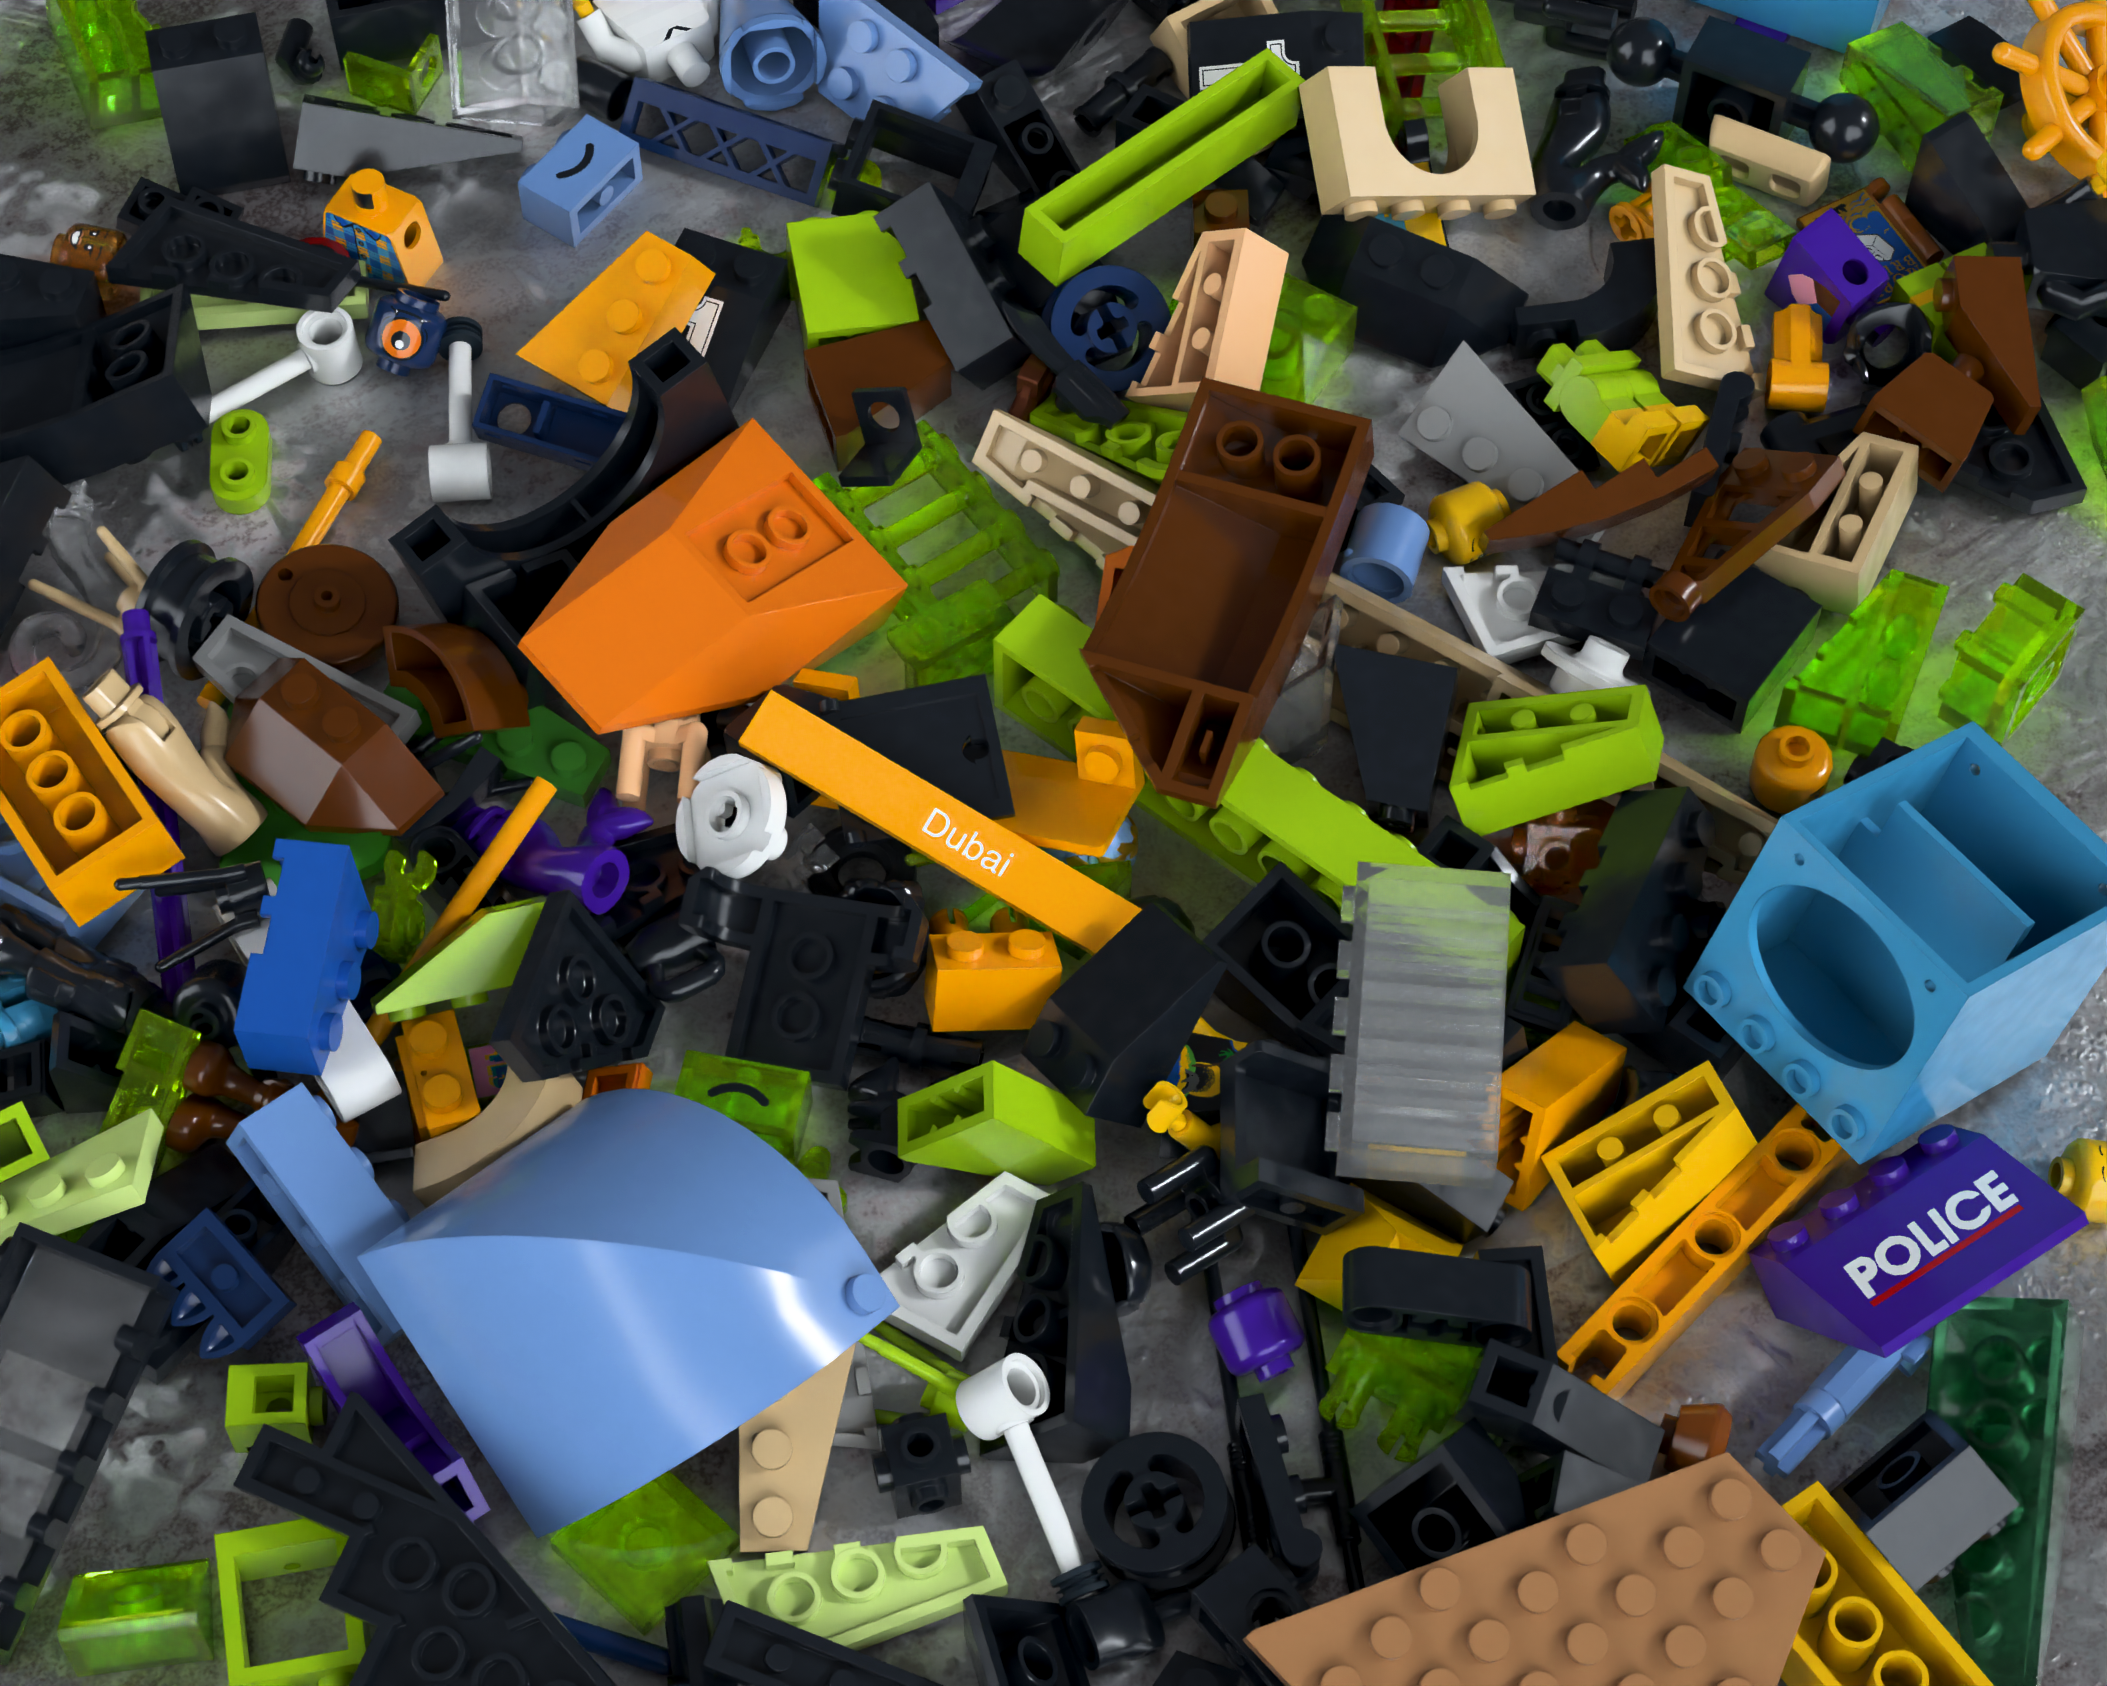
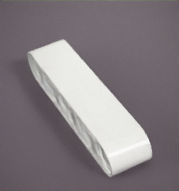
M268 877L266 881L270 896H276L277 887L272 879ZM218 903L213 906L221 925L235 918L234 912L221 915ZM259 912L257 913L261 926L239 931L228 938L246 967L248 966L250 953L263 954L271 918H262ZM349 1000L342 1016L343 1034L340 1046L337 1051H330L322 1076L313 1075L344 1124L402 1093L389 1062Z

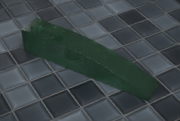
M1977 1297L1933 1328L1926 1411L1931 1408L1970 1444L2020 1504L2008 1514L2007 1523L1997 1534L1983 1541L1977 1540L1956 1558V1564L1951 1570L1956 1597L1954 1605L1961 1647L1994 1686H2041L2068 1513L2084 1325L2068 1299Z

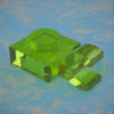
M389 850L384 860L385 885H376L372 911H375L379 918L378 938L372 950L390 963L407 964L416 951V945L424 937L425 915L423 904L417 901L416 898L422 890L426 889L433 882L437 873L436 859L427 851H419L416 867L407 874H404L406 857L397 850Z

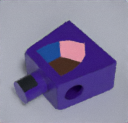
M1830 208L1792 238L1764 295L1782 310L1790 304L1810 305L1815 313L1822 315L1823 342L1825 344H1835L1848 334L1850 326L1862 311L1877 304L1876 302L1889 281V276L1884 267L1838 213ZM1884 324L1876 327L1869 333L1866 342L1872 348L1876 347L1888 337L1896 325Z

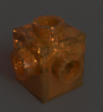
M1571 807L1525 822L1524 828L1513 827L1510 864L1520 865L1521 877L1528 884H1533L1532 888L1535 892L1547 895L1568 894L1569 887L1579 888L1578 885L1586 869H1597L1599 865L1600 855L1597 845L1602 837L1599 816L1577 814V808ZM1560 847V849L1556 851H1548L1551 848Z

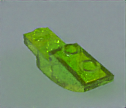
M1671 120L1650 125L1646 130L1624 139L1625 146L1642 135L1658 130L1664 131L1661 150L1657 158L1647 167L1650 173V182L1651 172L1663 164L1710 176L1728 242L1721 247L1725 263L1736 259L1751 271L1783 257L1797 231L1733 185L1732 165Z

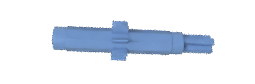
M1934 1327L1887 1358L1847 1345L1793 1405L1790 1416L1755 1452V1457L1764 1463L1763 1470L1772 1477L1778 1474L1785 1480L1821 1440L1829 1439L1842 1424L1844 1425L1897 1367L1904 1375L1910 1377L1929 1357L1927 1351L1934 1342L1927 1335Z

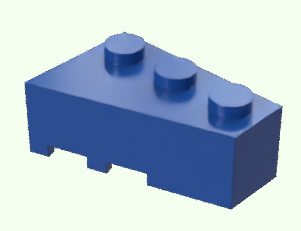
M276 838L272 858L280 862L282 870L276 896L263 895L259 915L262 918H271L263 954L250 953L233 1031L248 1068L322 1076L330 1051L335 1052L340 1046L343 1034L342 1016L348 1000H354L358 995L361 984L360 966L366 949H372L376 944L379 933L378 914L371 910L349 845Z

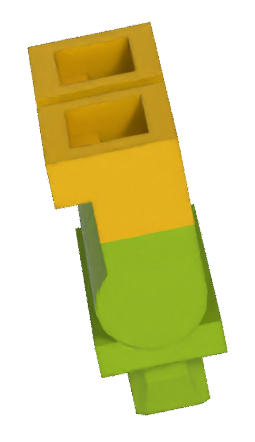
M1597 339L1586 340L1577 347L1575 352L1565 343L1553 344L1536 368V372L1552 386L1544 402L1554 412L1562 411L1567 421L1619 473L1643 458L1651 467L1681 463L1710 421V418L1695 404L1680 407L1672 404L1660 392L1658 382L1652 373L1645 369L1637 368L1642 360L1631 349L1610 352Z

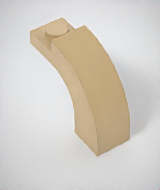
M507 1066L506 1077L501 1089L493 1101L477 1117L456 1130L415 1144L412 1192L424 1207L428 1208L582 1101V1086L572 1073L546 1080L522 1082L512 1069Z

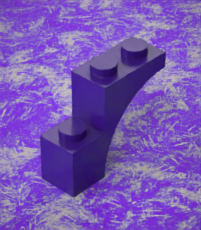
M353 1301L296 1336L298 1343L338 1415L351 1391L361 1395L371 1404L472 1521H475L491 1510L464 1459L446 1440L419 1404L379 1342L362 1310Z

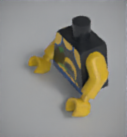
M1201 1016L1167 1080L1157 1082L1143 1099L1145 1108L1150 1109L1147 1114L1149 1128L1154 1132L1160 1133L1159 1158H1179L1195 1147L1205 1144L1214 1148L1218 1159H1220V1063L1246 1047L1248 1043L1235 1041L1215 1031Z

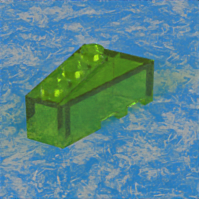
M46 0L47 20L91 130L163 118L153 79L145 31L162 27L158 23L151 25L137 10V1Z

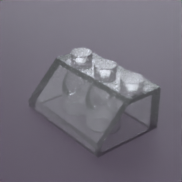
M445 0L452 119L555 127L580 108L572 0Z

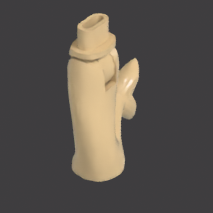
M114 668L105 671L85 692L82 699L99 716L95 726L101 734L106 732L105 737L114 751L145 785L198 832L216 857L225 855L241 845L264 822L268 811L260 801L243 787L234 774L237 772L228 766L224 759L230 728V720L225 711L216 702H209L201 727V751L198 753L179 721L160 700L152 695H141L144 688L140 683L137 682L129 686Z

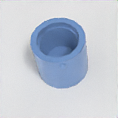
M1373 503L1365 506L1357 515L1347 548L1344 551L1339 575L1393 604L1410 598L1429 541L1430 530L1426 521L1416 512L1393 503Z

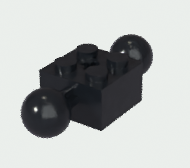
M1709 15L1688 53L1676 49L1675 40L1669 29L1660 21L1649 17H1635L1626 20L1613 31L1608 40L1606 49L1607 62L1612 73L1621 82L1633 87H1648L1660 82L1664 78L1679 82L1670 133L1709 148L1710 128L1714 115L1725 116L1787 140L1795 126L1809 132V138L1815 150L1827 154L1831 158V162L1840 164L1852 163L1865 157L1873 149L1879 136L1880 123L1877 112L1872 104L1862 96L1848 92L1836 93L1821 102L1802 96L1812 53L1745 29L1739 25Z

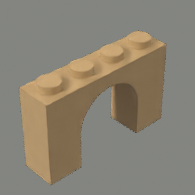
M1327 66L1300 84L1299 92L1321 215L1344 214L1346 221L1355 222L1366 216L1375 217L1378 214H1391L1392 220L1395 221L1415 219L1425 213H1437L1440 220H1453L1465 217L1470 213L1482 212L1484 218L1489 220L1505 218L1517 212L1516 206L1535 196L1536 189L1513 67H1467L1437 86L1448 143L1447 162L1442 174H1434L1417 168L1406 160L1393 144L1385 125L1375 67Z

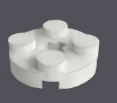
M739 754L721 755L703 765L692 778L700 783L694 789L691 799L682 796L677 809L676 837L679 849L687 861L696 864L700 870L709 866L716 868L722 874L733 879L743 878L759 869L766 860L778 858L786 847L788 836L784 826L787 814V800L781 774L773 767ZM735 804L737 816L729 828L725 826V819L732 816Z

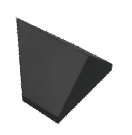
M59 1011L53 1015L49 1073L66 1114L148 1110L150 1108L156 1110L163 1105L166 1049L127 1036L119 1030H112L71 1012Z

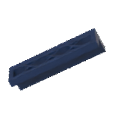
M636 76L619 129L620 133L638 142L640 148L818 208L831 165H835L838 157L846 159L848 149L844 148L845 144L654 79ZM644 103L660 108L669 127L668 130L652 139L635 133ZM674 113L688 117V119L678 124ZM699 122L709 125L719 145L702 155L692 153L683 134V131ZM723 130L738 135L727 140ZM674 137L678 148L663 142ZM748 139L758 141L768 163L751 172L741 169L732 151V148ZM772 146L788 152L776 157ZM723 154L727 164L712 159ZM797 156L816 161L807 192L790 186L781 165ZM772 171L777 181L762 176Z

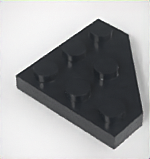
M1882 388L1862 392L1859 404L1864 403L1868 406L1874 395ZM2041 395V409L2025 435H2013L1992 404L1968 457L1952 480L1956 484L2028 515L2083 503L2087 492V487Z
M571 890L550 892L489 1044L522 1082L546 1080L563 1074L582 1072L621 1061L648 1057L666 1007L653 996L645 981Z

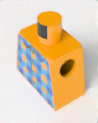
M367 168L350 174L325 207L323 212V237L339 242L348 251L350 258L366 261L368 277L424 287L443 262L441 251L422 202L414 195L385 184L384 176L378 170Z

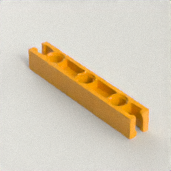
M1797 1103L1557 1351L1559 1367L1573 1374L1590 1358H1599L1612 1371L1605 1380L1593 1374L1586 1383L1618 1402L1751 1263L1748 1252L1766 1241L1768 1233L1773 1228L1789 1222L1851 1156L1833 1138L1823 1142L1814 1132L1808 1130L1811 1124L1816 1128L1819 1124ZM1778 1161H1792L1803 1170H1789ZM1697 1244H1714L1723 1251V1254H1708ZM1631 1328L1637 1331L1643 1339L1636 1341L1626 1340L1620 1337L1615 1329Z

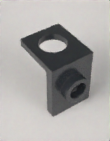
M906 387L856 388L851 395L865 444L839 474L841 487L892 486L922 449ZM875 402H885L891 405L899 415V426L896 428H885L879 425L872 416V404Z
M403 1070L394 1071L402 1090L401 1094L354 1118V1120L360 1123L355 1143L351 1147H356L362 1151L371 1164L414 1157L416 1140Z

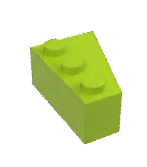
M1646 684L1468 703L1449 784L1450 792L1463 825L1479 836H1484L1656 781L1664 736Z

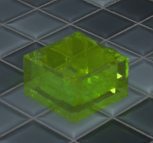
M2022 573L2013 586L2006 582L2002 583L1992 599L1997 605L1974 633L1964 630L1955 640L1953 647L1959 653L1950 679L1945 681L1937 694L1938 698L1942 700L1938 718L1956 729L1974 721L2002 748L2061 676L2085 609L2025 573Z

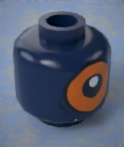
M397 288L395 295L391 294L380 297L365 334L367 348L379 356L376 365L383 370L404 377L409 376L411 368L422 370L433 366L441 346V339L447 330V321L443 314L438 311L440 303L426 295L405 288Z

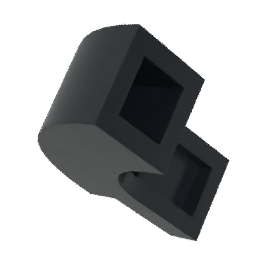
M1654 238L1610 243L1603 278L1605 284L1595 293L1574 301L1514 308L1509 339L1513 361L1532 358L1542 359L1553 344L1565 343L1575 352L1577 347L1583 342L1597 339L1610 352L1629 350L1634 347L1651 327L1658 310Z

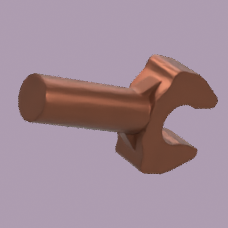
M1035 354L1029 356L1017 376V395L1008 411V414L1027 423L1030 420L1029 413L1049 397L1056 377L1055 374L1050 372L1051 369L1036 357Z

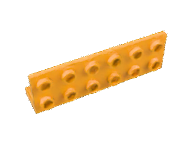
M802 668L793 680V687L836 698L840 701L860 698L858 678L854 676ZM1082 716L1074 729L1077 762L1001 749L1015 817L994 820V822L1035 846L1072 852L1077 855L1103 856L1145 785L1144 769L1117 721ZM820 795L810 804L839 810L837 803L823 795Z

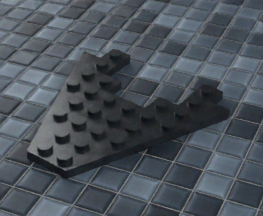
M353 1391L350 1392L323 1448L265 1423L263 1424L233 1486L242 1492L349 1538L319 1598V1601L327 1606L377 1628L349 1686H617L371 1404L361 1395Z

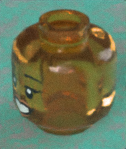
M75 223L65 234L59 233L56 236L51 250L50 263L94 271L102 300L112 301L120 294L124 285L109 283L105 266L128 240L124 233L115 229Z

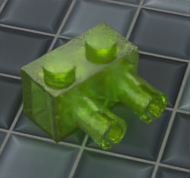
M1347 1327L1325 1367L1327 1371L1333 1373L1336 1377L1326 1396L1321 1399L1318 1409L1320 1414L1330 1422L1341 1402H1345L1346 1407L1336 1426L1344 1429H1353L1358 1425L1360 1416L1370 1397H1375L1394 1408L1384 1430L1377 1437L1379 1448L1386 1455H1389L1395 1442L1399 1439L1400 1435H1403L1404 1441L1394 1459L1405 1463L1413 1462L1418 1456L1419 1448L1429 1429L1440 1434L1460 1404L1475 1359L1483 1348L1366 1334L1353 1331Z

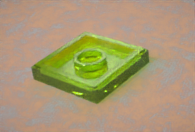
M667 1471L604 1508L563 1527L550 1539L552 1550L645 1636L665 1617L664 1607L678 1602L680 1598L686 1597L710 1574L707 1561L725 1559L740 1546V1536L676 1476Z

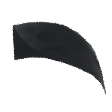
M1002 0L965 34L952 41L944 42L997 68L1017 59L1028 78H1049L1080 61L1103 36L1129 0Z

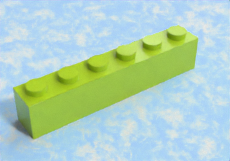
M1266 48L1024 209L1018 253L1057 288L1295 127L1301 107L1299 85L1306 80L1270 49Z

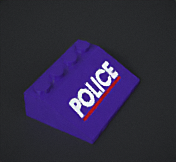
M1942 1124L1924 1131L1918 1137V1143L1900 1155L1887 1157L1873 1164L1868 1170V1175L1850 1187L1838 1189L1823 1196L1818 1202L1819 1207L1799 1220L1785 1222L1773 1228L1768 1233V1239L1750 1250L1748 1254L1777 1319L1887 1358L2088 1225L2089 1222L2084 1211L1987 1136L1950 1124Z

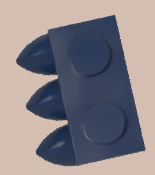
M207 1207L154 1256L146 1270L149 1273L162 1277L175 1288L184 1283L186 1284L173 1306L171 1313L172 1326H191L205 1321L212 1315L214 1316L202 1336L199 1356L202 1359L222 1358L240 1348L249 1351L297 1306L295 1301L218 1215Z

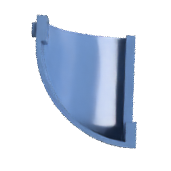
M617 1089L601 1092L583 1099L357 1256L358 1261L536 1538L557 1531L604 1508L718 1441L809 1379L900 1307L845 1221L821 1192L776 1149L746 1127L716 1110L678 1095L650 1089Z

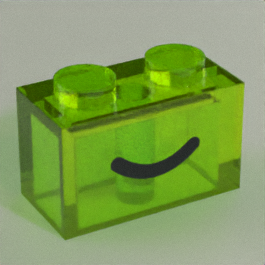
M687 1050L674 1095L696 1101L724 1114L756 1134L796 1167L813 1104L810 1072Z

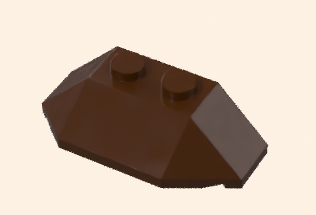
M278 658L235 697L224 756L227 765L309 832L358 834L381 831L382 835L401 836L445 795L440 785L383 720L305 658Z

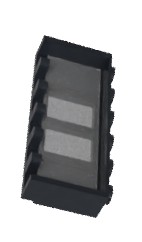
M19 1222L13 1237L6 1238L0 1246V1663L5 1666L9 1663L180 1293L179 1290L160 1276L22 1222Z

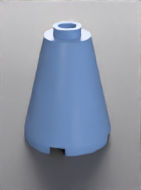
M720 0L718 66L725 90L731 96L734 95L742 100L744 106L760 111H777L794 106L805 99L803 92L814 82L816 86L820 83L827 63L824 43L816 28L789 0Z

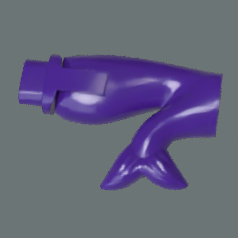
M601 787L589 806L586 826H584L579 834L576 846L563 847L551 827L538 818L497 878L515 887L548 896L550 892L571 890L587 911L597 915L606 913L622 896L628 884L630 873L626 856L619 849L613 847L617 840L627 839L652 826L654 819L638 808L620 807L614 793L605 787ZM496 805L487 809L476 806L462 816L452 829L458 832L476 855L481 858L513 810H505Z

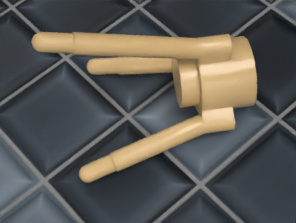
M99 526L96 533L110 551L105 553L104 559L128 586L121 593L116 603V608L121 612L119 617L36 579L28 581V588L51 601L112 629L121 636L124 633L122 614L127 610L135 609L138 597L148 576L105 526Z

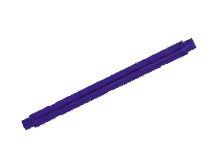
M146 609L127 610L122 614L124 633L120 636L126 683L131 686L139 682L144 688L141 695H152L164 704L157 651L156 632L151 630L149 611ZM137 777L139 789L181 850L177 813ZM183 860L163 873L184 872ZM150 889L158 961L192 942L187 895L157 897L154 889ZM194 957L164 973H160L161 987L164 991L163 999L173 1003L175 993L196 970ZM176 1028L167 1036L168 1052L173 1054L176 1076L183 1077L187 1063L196 1046L185 1039L178 1028Z

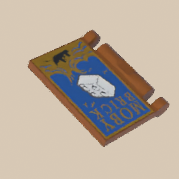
M1883 177L1876 178L1868 186L1809 212L1796 220V226L1801 231L1830 208L1838 213L1888 272L1889 281L1876 302L1877 304L1890 302L1895 280L1936 262L1939 263L1944 257L1943 250L1897 194L1890 195L1881 203H1878V200L1884 198L1891 189Z

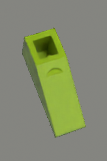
M538 896L481 908L372 997L370 1002L373 1011L377 1015L388 1013L390 1022H398L426 1015V1004L450 999L452 1008H463L489 1001L488 991L512 986L547 898Z

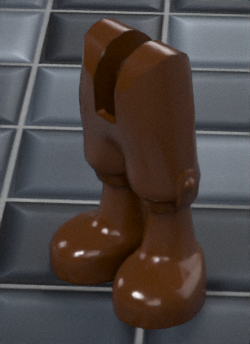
M205 1039L196 1047L187 1063L182 1084L184 1089L193 1093L185 1098L174 1112L167 1128L165 1144L176 1152L191 1153L210 1138L228 1140L237 1124L247 1118L248 1115L227 1106L214 1096L220 1095L235 1099L252 1106L253 1110L257 1111L295 1087V1084L286 1078L272 1077L260 1081L241 1069L236 1064L230 1051L223 1044ZM329 1105L336 1119L335 1128L349 1146H353L360 1123L352 1119L344 1124L334 1108Z

